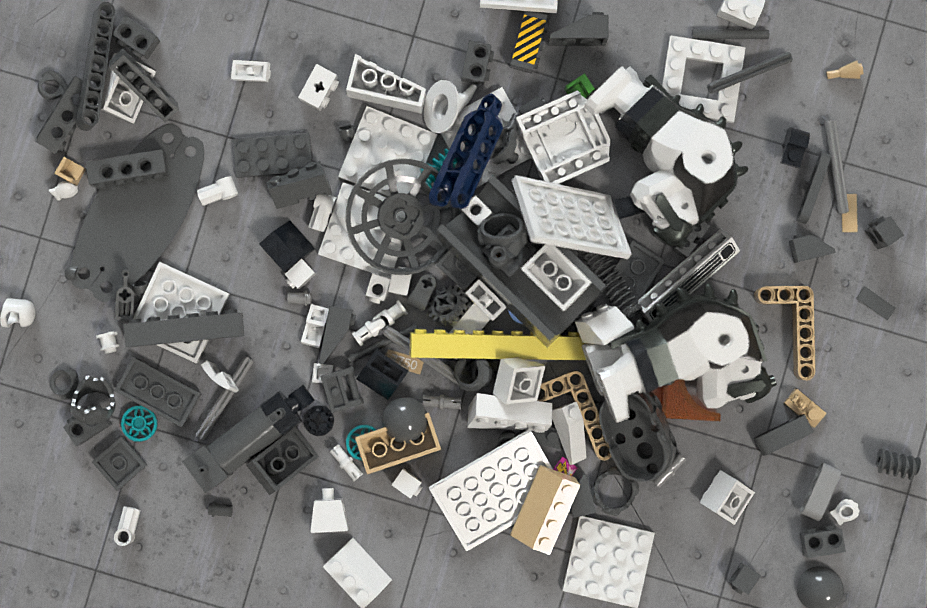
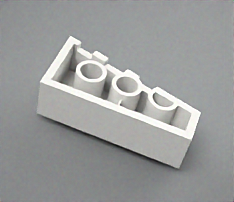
M355 54L346 89L347 97L422 114L426 97L425 88L405 78H401L389 70L386 71L378 67L377 64L371 61L368 62Z
M477 393L468 406L467 428L530 429L531 431L542 433L547 431L552 425V403L532 401L505 404L494 395Z

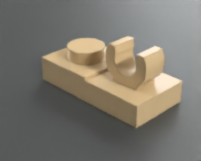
M796 388L784 402L798 416L805 414L812 428H815L827 414Z

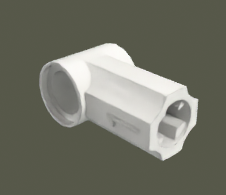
M232 176L224 177L217 180L215 184L197 190L199 200L203 206L238 195Z
M325 193L316 195L309 228L325 232L337 197L327 196Z
M127 506L123 507L119 526L114 535V540L118 545L125 546L134 541L141 510ZM123 531L127 532L129 535V539L127 542H124L121 539V533Z

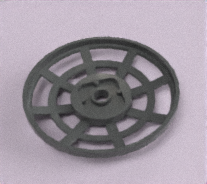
M393 159L377 164L357 181L348 198L345 222L351 244L365 262L385 273L410 275L429 269L438 263L449 251L443 245L432 258L418 265L415 256L416 253L426 248L432 240L442 244L437 238L440 209L451 207V221L460 214L459 209L453 208L450 205L451 198L444 207L433 206L432 204L422 206L415 198L420 189L429 197L431 189L424 183L430 174L437 178L438 170L422 161ZM406 164L424 170L418 179L408 176H395L393 165ZM385 168L387 179L376 184L369 193L360 188L370 175ZM396 182H408L414 185L408 194L398 193ZM389 186L390 196L384 199V201L374 197L382 187ZM355 195H358L365 200L361 211L362 224L352 227L351 208ZM371 203L379 208L378 219L367 222V211ZM399 211L405 213V219L402 222L396 219ZM433 211V225L429 229L423 225L424 213ZM380 226L381 230L385 233L381 244L374 239L369 229ZM364 231L369 242L378 249L373 260L360 248L354 237L355 234ZM418 232L427 236L422 243L414 248L412 247L411 237ZM392 238L402 240L405 250L395 251L388 249ZM384 254L395 257L407 256L411 267L391 268L380 263Z

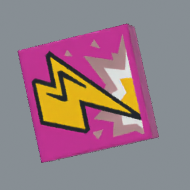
M563 456L553 468V470L573 476L578 469L575 465H570Z

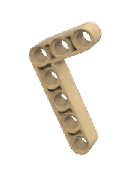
M766 286L758 288L754 293V299L759 304H792L794 375L799 380H811L815 375L814 294L812 289L808 286ZM763 290L767 291L769 295L766 301L760 297ZM782 290L787 292L788 297L786 300L780 298ZM800 290L806 292L807 297L805 300L800 299ZM801 309H804L807 312V317L805 319H802L799 316V312ZM802 328L806 329L808 333L804 339L800 336ZM803 347L808 350V355L805 358L800 355V350ZM804 366L808 369L806 377H803L800 372Z
M571 371L541 383L540 388L544 390L545 395L542 399H537V401L545 402L567 392L571 393L573 401L577 402L584 420V428L595 455L604 461L610 459V451L606 456L599 455L600 447L607 446L608 450L610 447L603 437L599 413L583 374L578 371ZM573 374H577L580 377V382L577 385H573L570 382V377ZM555 381H559L562 384V390L559 392H554L552 389V384ZM580 392H585L587 395V400L584 403H580L577 400V395ZM587 410L594 412V418L590 421H587L584 417ZM595 428L601 430V436L597 439L593 438L591 434Z

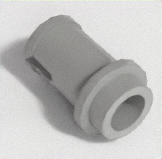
M305 291V293L288 292L287 302L288 304H305V306H308V304H312V293H308V291Z

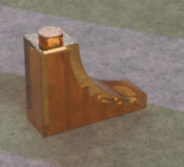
M677 379L668 386H661V405L666 418L704 421L721 420L720 413L705 410L691 398L683 379Z

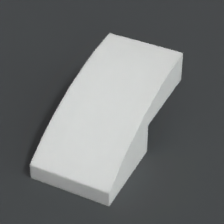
M311 304L301 344L320 348L326 327L328 308Z
M205 361L201 364L208 376L218 385L233 392L239 391L231 375L220 372L215 363Z

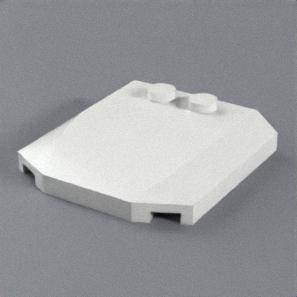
M579 91L570 93L515 118L520 134L542 181L560 184L610 161V138L599 114L593 116L584 108L587 99Z

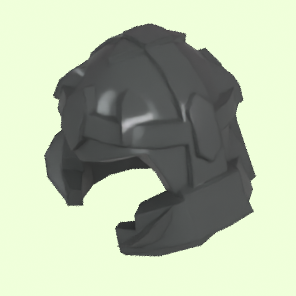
M460 358L456 362L454 378L459 384L460 389L478 391L486 386L488 387L494 378L493 365L487 359H472L471 362L466 363V358Z

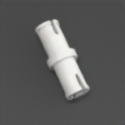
M339 444L330 451L339 462V467L348 473L353 482L363 475L354 464V459L349 457Z

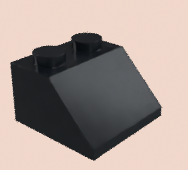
M290 220L274 230L259 243L284 273L289 271L299 260H304L315 250V247Z

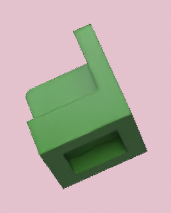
M584 73L567 84L564 90L567 94L579 91L586 98L594 93L595 88Z

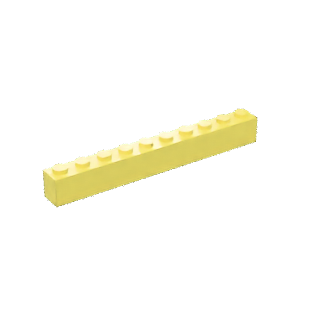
M415 329V333L410 332L409 356L411 358L503 359L517 357L539 360H586L582 350V345L586 343H582L579 332H568V335H560L548 348L531 331L530 334H523V331H511V334H504V331L493 330L492 334H484V330H473V334L465 333V330H454L453 333H446V330L435 329L434 333H426V329Z

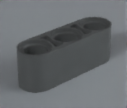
M802 414L756 436L754 440L762 455L765 456L810 435L814 431L806 415Z

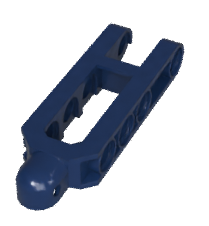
M494 94L486 95L480 102L478 109L471 111L464 117L429 193V201L433 206L444 207L448 204L450 198V205L453 208L465 209L469 205L503 130L501 119L498 117L502 103ZM470 125L472 126L471 134L468 133V127ZM490 127L493 129L491 136L489 135ZM462 142H464L465 145L463 151H461L460 148ZM482 143H484L485 150L483 153L481 151ZM456 158V160H457V165H456V167L454 168V167H453V160ZM475 160L477 161L476 169H474L473 163ZM439 192L441 193L440 201L437 200V195ZM459 194L462 196L460 204L458 203Z

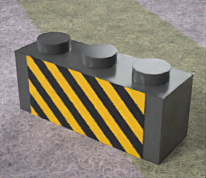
M525 11L510 68L531 74L533 69L538 68L540 58H537L538 50L542 51L545 40L542 39L543 32L547 33L550 23L546 21L548 15Z

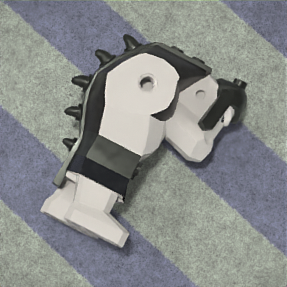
M621 67L588 98L584 108L593 116L598 113L602 114L612 108H615L621 114L615 128L623 133L634 151L640 152L643 155L647 168L654 173L637 181L630 196L634 204L638 208L643 209L653 220L654 228L652 232L664 243L670 246H677L681 250L689 242L686 238L693 231V225L698 228L704 221L708 223L716 215L714 211L718 207L722 209L729 202L727 197L735 189L738 177L748 172V167L738 166L734 158L735 153L741 149L743 144L741 141L732 143L729 140L725 131L726 118L724 116L720 117L717 122L709 119L703 114L704 107L701 103L698 104L696 109L692 110L679 104L681 96H671L652 75L646 77L644 83H642L637 72L631 67H628L626 70Z
M710 283L705 285L704 294L701 295L688 294L683 288H677L678 299L675 303L666 307L661 303H655L657 317L648 325H644L641 320H637L634 330L606 345L589 343L582 345V350L596 389L601 396H605L610 413L616 422L629 418L628 394L636 391L640 394L642 392L647 394L658 387L671 385L677 379L694 380L697 378V397L706 408H719L727 402L739 398L745 400L746 403H752L770 393L771 388L776 386L777 383L774 376H769L766 368L761 366V363L767 361L764 352V344L758 334V326L753 317L737 304L738 295L735 289L730 291L727 299L720 300L715 296L714 288Z

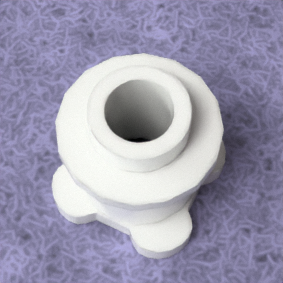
M112 331L96 335V339L99 338L102 348L100 351H105V354L117 351L116 348L120 347L115 338V335H118L117 332Z

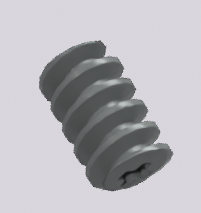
M880 449L877 454L876 465L878 473H882L883 469H886V475H889L891 470H893V476L896 477L901 472V478H905L906 474H908V479L912 480L914 475L916 476L920 470L921 459L920 457L914 458L911 455L906 456V454L899 455L898 452L892 453L889 450L884 452L883 449Z

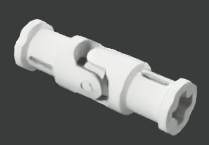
M397 300L394 306L388 310L384 309L372 321H367L365 326L351 333L359 345L363 346V343L372 336L376 337L379 330L384 331L388 326L393 325L395 320L404 314L407 315L408 312L401 302ZM380 316H385L388 319L387 325Z

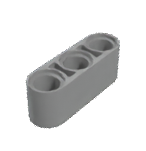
M823 462L820 464L802 503L801 514L816 521L821 520L838 483L841 470Z

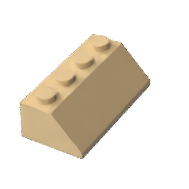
M425 414L428 421L425 433L423 434L422 432V437L414 442L410 440L411 443H406V441L398 443L394 441V437L391 439L387 435L386 427L355 437L366 473L370 474L441 450L430 414Z
M540 465L510 535L530 548L550 555L580 487L576 478Z

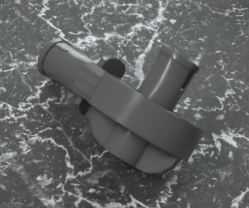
M513 113L507 126L503 127L490 157L494 164H501L506 160L509 164H514L518 160L519 155L514 152L517 146L516 139L519 136L515 118L521 115Z

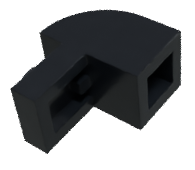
M792 127L787 129L782 146L784 151L781 164L798 169L801 167L805 150L809 144V132Z

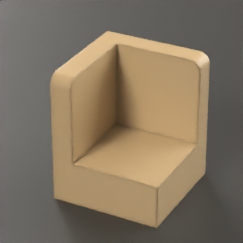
M63 157L54 174L72 184L78 185L86 169Z

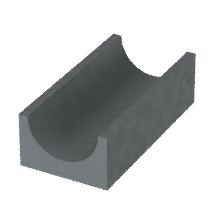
M493 175L488 179L485 187L477 197L493 215L499 213L516 215L522 219L526 227L518 199ZM474 206L471 209L472 215H479L481 213V207ZM464 212L448 224H442L437 229L438 240L547 348L603 293L606 287L570 249L555 246L592 282L581 296L566 311H563L521 268L510 279L500 270L492 268L489 265L488 258L481 252L484 247L479 244V228ZM507 223L506 225H503L498 229L495 236H497L508 224L512 225L514 228L515 226L512 223ZM527 230V241L538 252L545 244L532 242Z

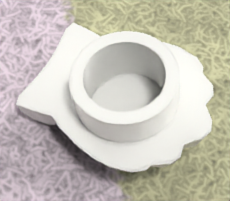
M68 181L58 183L54 189H49V192L59 201L61 198L67 199L75 196L78 192V186Z
M848 499L842 500L836 509L830 511V514L839 525L854 520L859 515L858 503Z

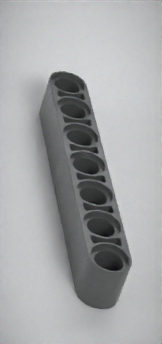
M102 2L95 9L92 17L76 119L78 128L83 131L91 130L98 123L115 18V8L109 2ZM101 10L105 11L107 16L103 15ZM98 28L103 29L105 34L101 33ZM95 45L99 46L102 51L97 50ZM93 63L97 64L99 66V69H96L93 66ZM90 81L95 82L97 87L92 86ZM87 99H91L94 105L89 104ZM84 117H88L91 123H87Z

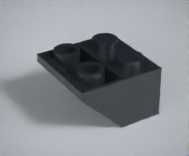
M377 347L356 380L388 400L408 373L409 368Z

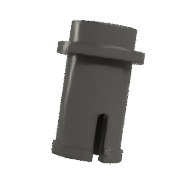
M216 502L209 503L208 515H212V517L215 515L232 517L233 505L216 504Z

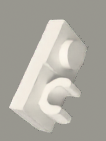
M233 60L232 80L268 82L270 79L269 62Z

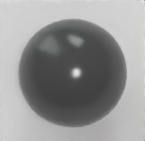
M397 398L390 402L383 412V428L386 427L387 435L391 439L394 437V441L398 443H404V441L411 443L410 440L414 442L422 437L421 433L423 432L424 434L427 429L428 421L425 417L427 411L419 401L413 398Z
M816 566L808 569L801 575L797 584V594L799 600L806 608H836L843 598L844 587L841 578L835 571L828 567Z

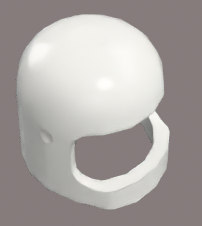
M13 298L6 299L0 316L2 327L9 328L13 323H20L21 327H27L33 323L35 307L31 301ZM10 312V316L7 321L6 316Z

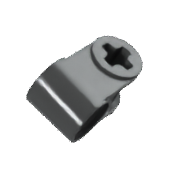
M431 274L423 275L413 289L407 303L424 312L436 288V278ZM431 278L433 286L424 287L425 283L423 280Z

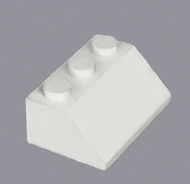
M137 62L152 78H154L156 71ZM108 66L101 110L134 124L143 100Z
M545 244L521 268L563 311H566L592 283L553 245Z
M354 538L347 542L323 566L360 608H365L392 581L388 574Z

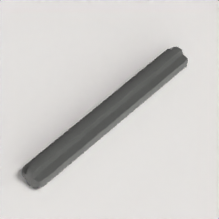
M784 53L709 83L707 85L708 92L710 94L792 62L791 53Z

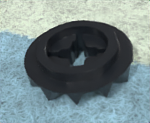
M317 405L311 407L306 411L303 418L304 427L310 434L315 436L326 435L334 425V416L325 406ZM320 412L321 419L327 421V423H321L317 429L316 422L311 421V419L317 418Z

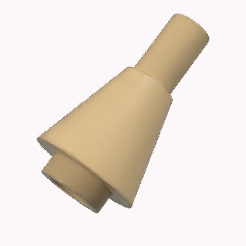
M856 60L839 68V70L826 72L827 79L838 77L860 79V75H863L862 63L858 64Z

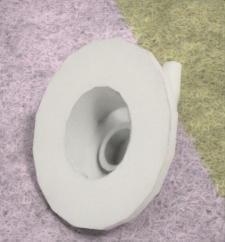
M440 80L434 83L427 93L423 108L424 121L427 128L434 133L448 131L454 124L457 115L472 99L477 86L472 84L463 93H458L456 86L450 81Z

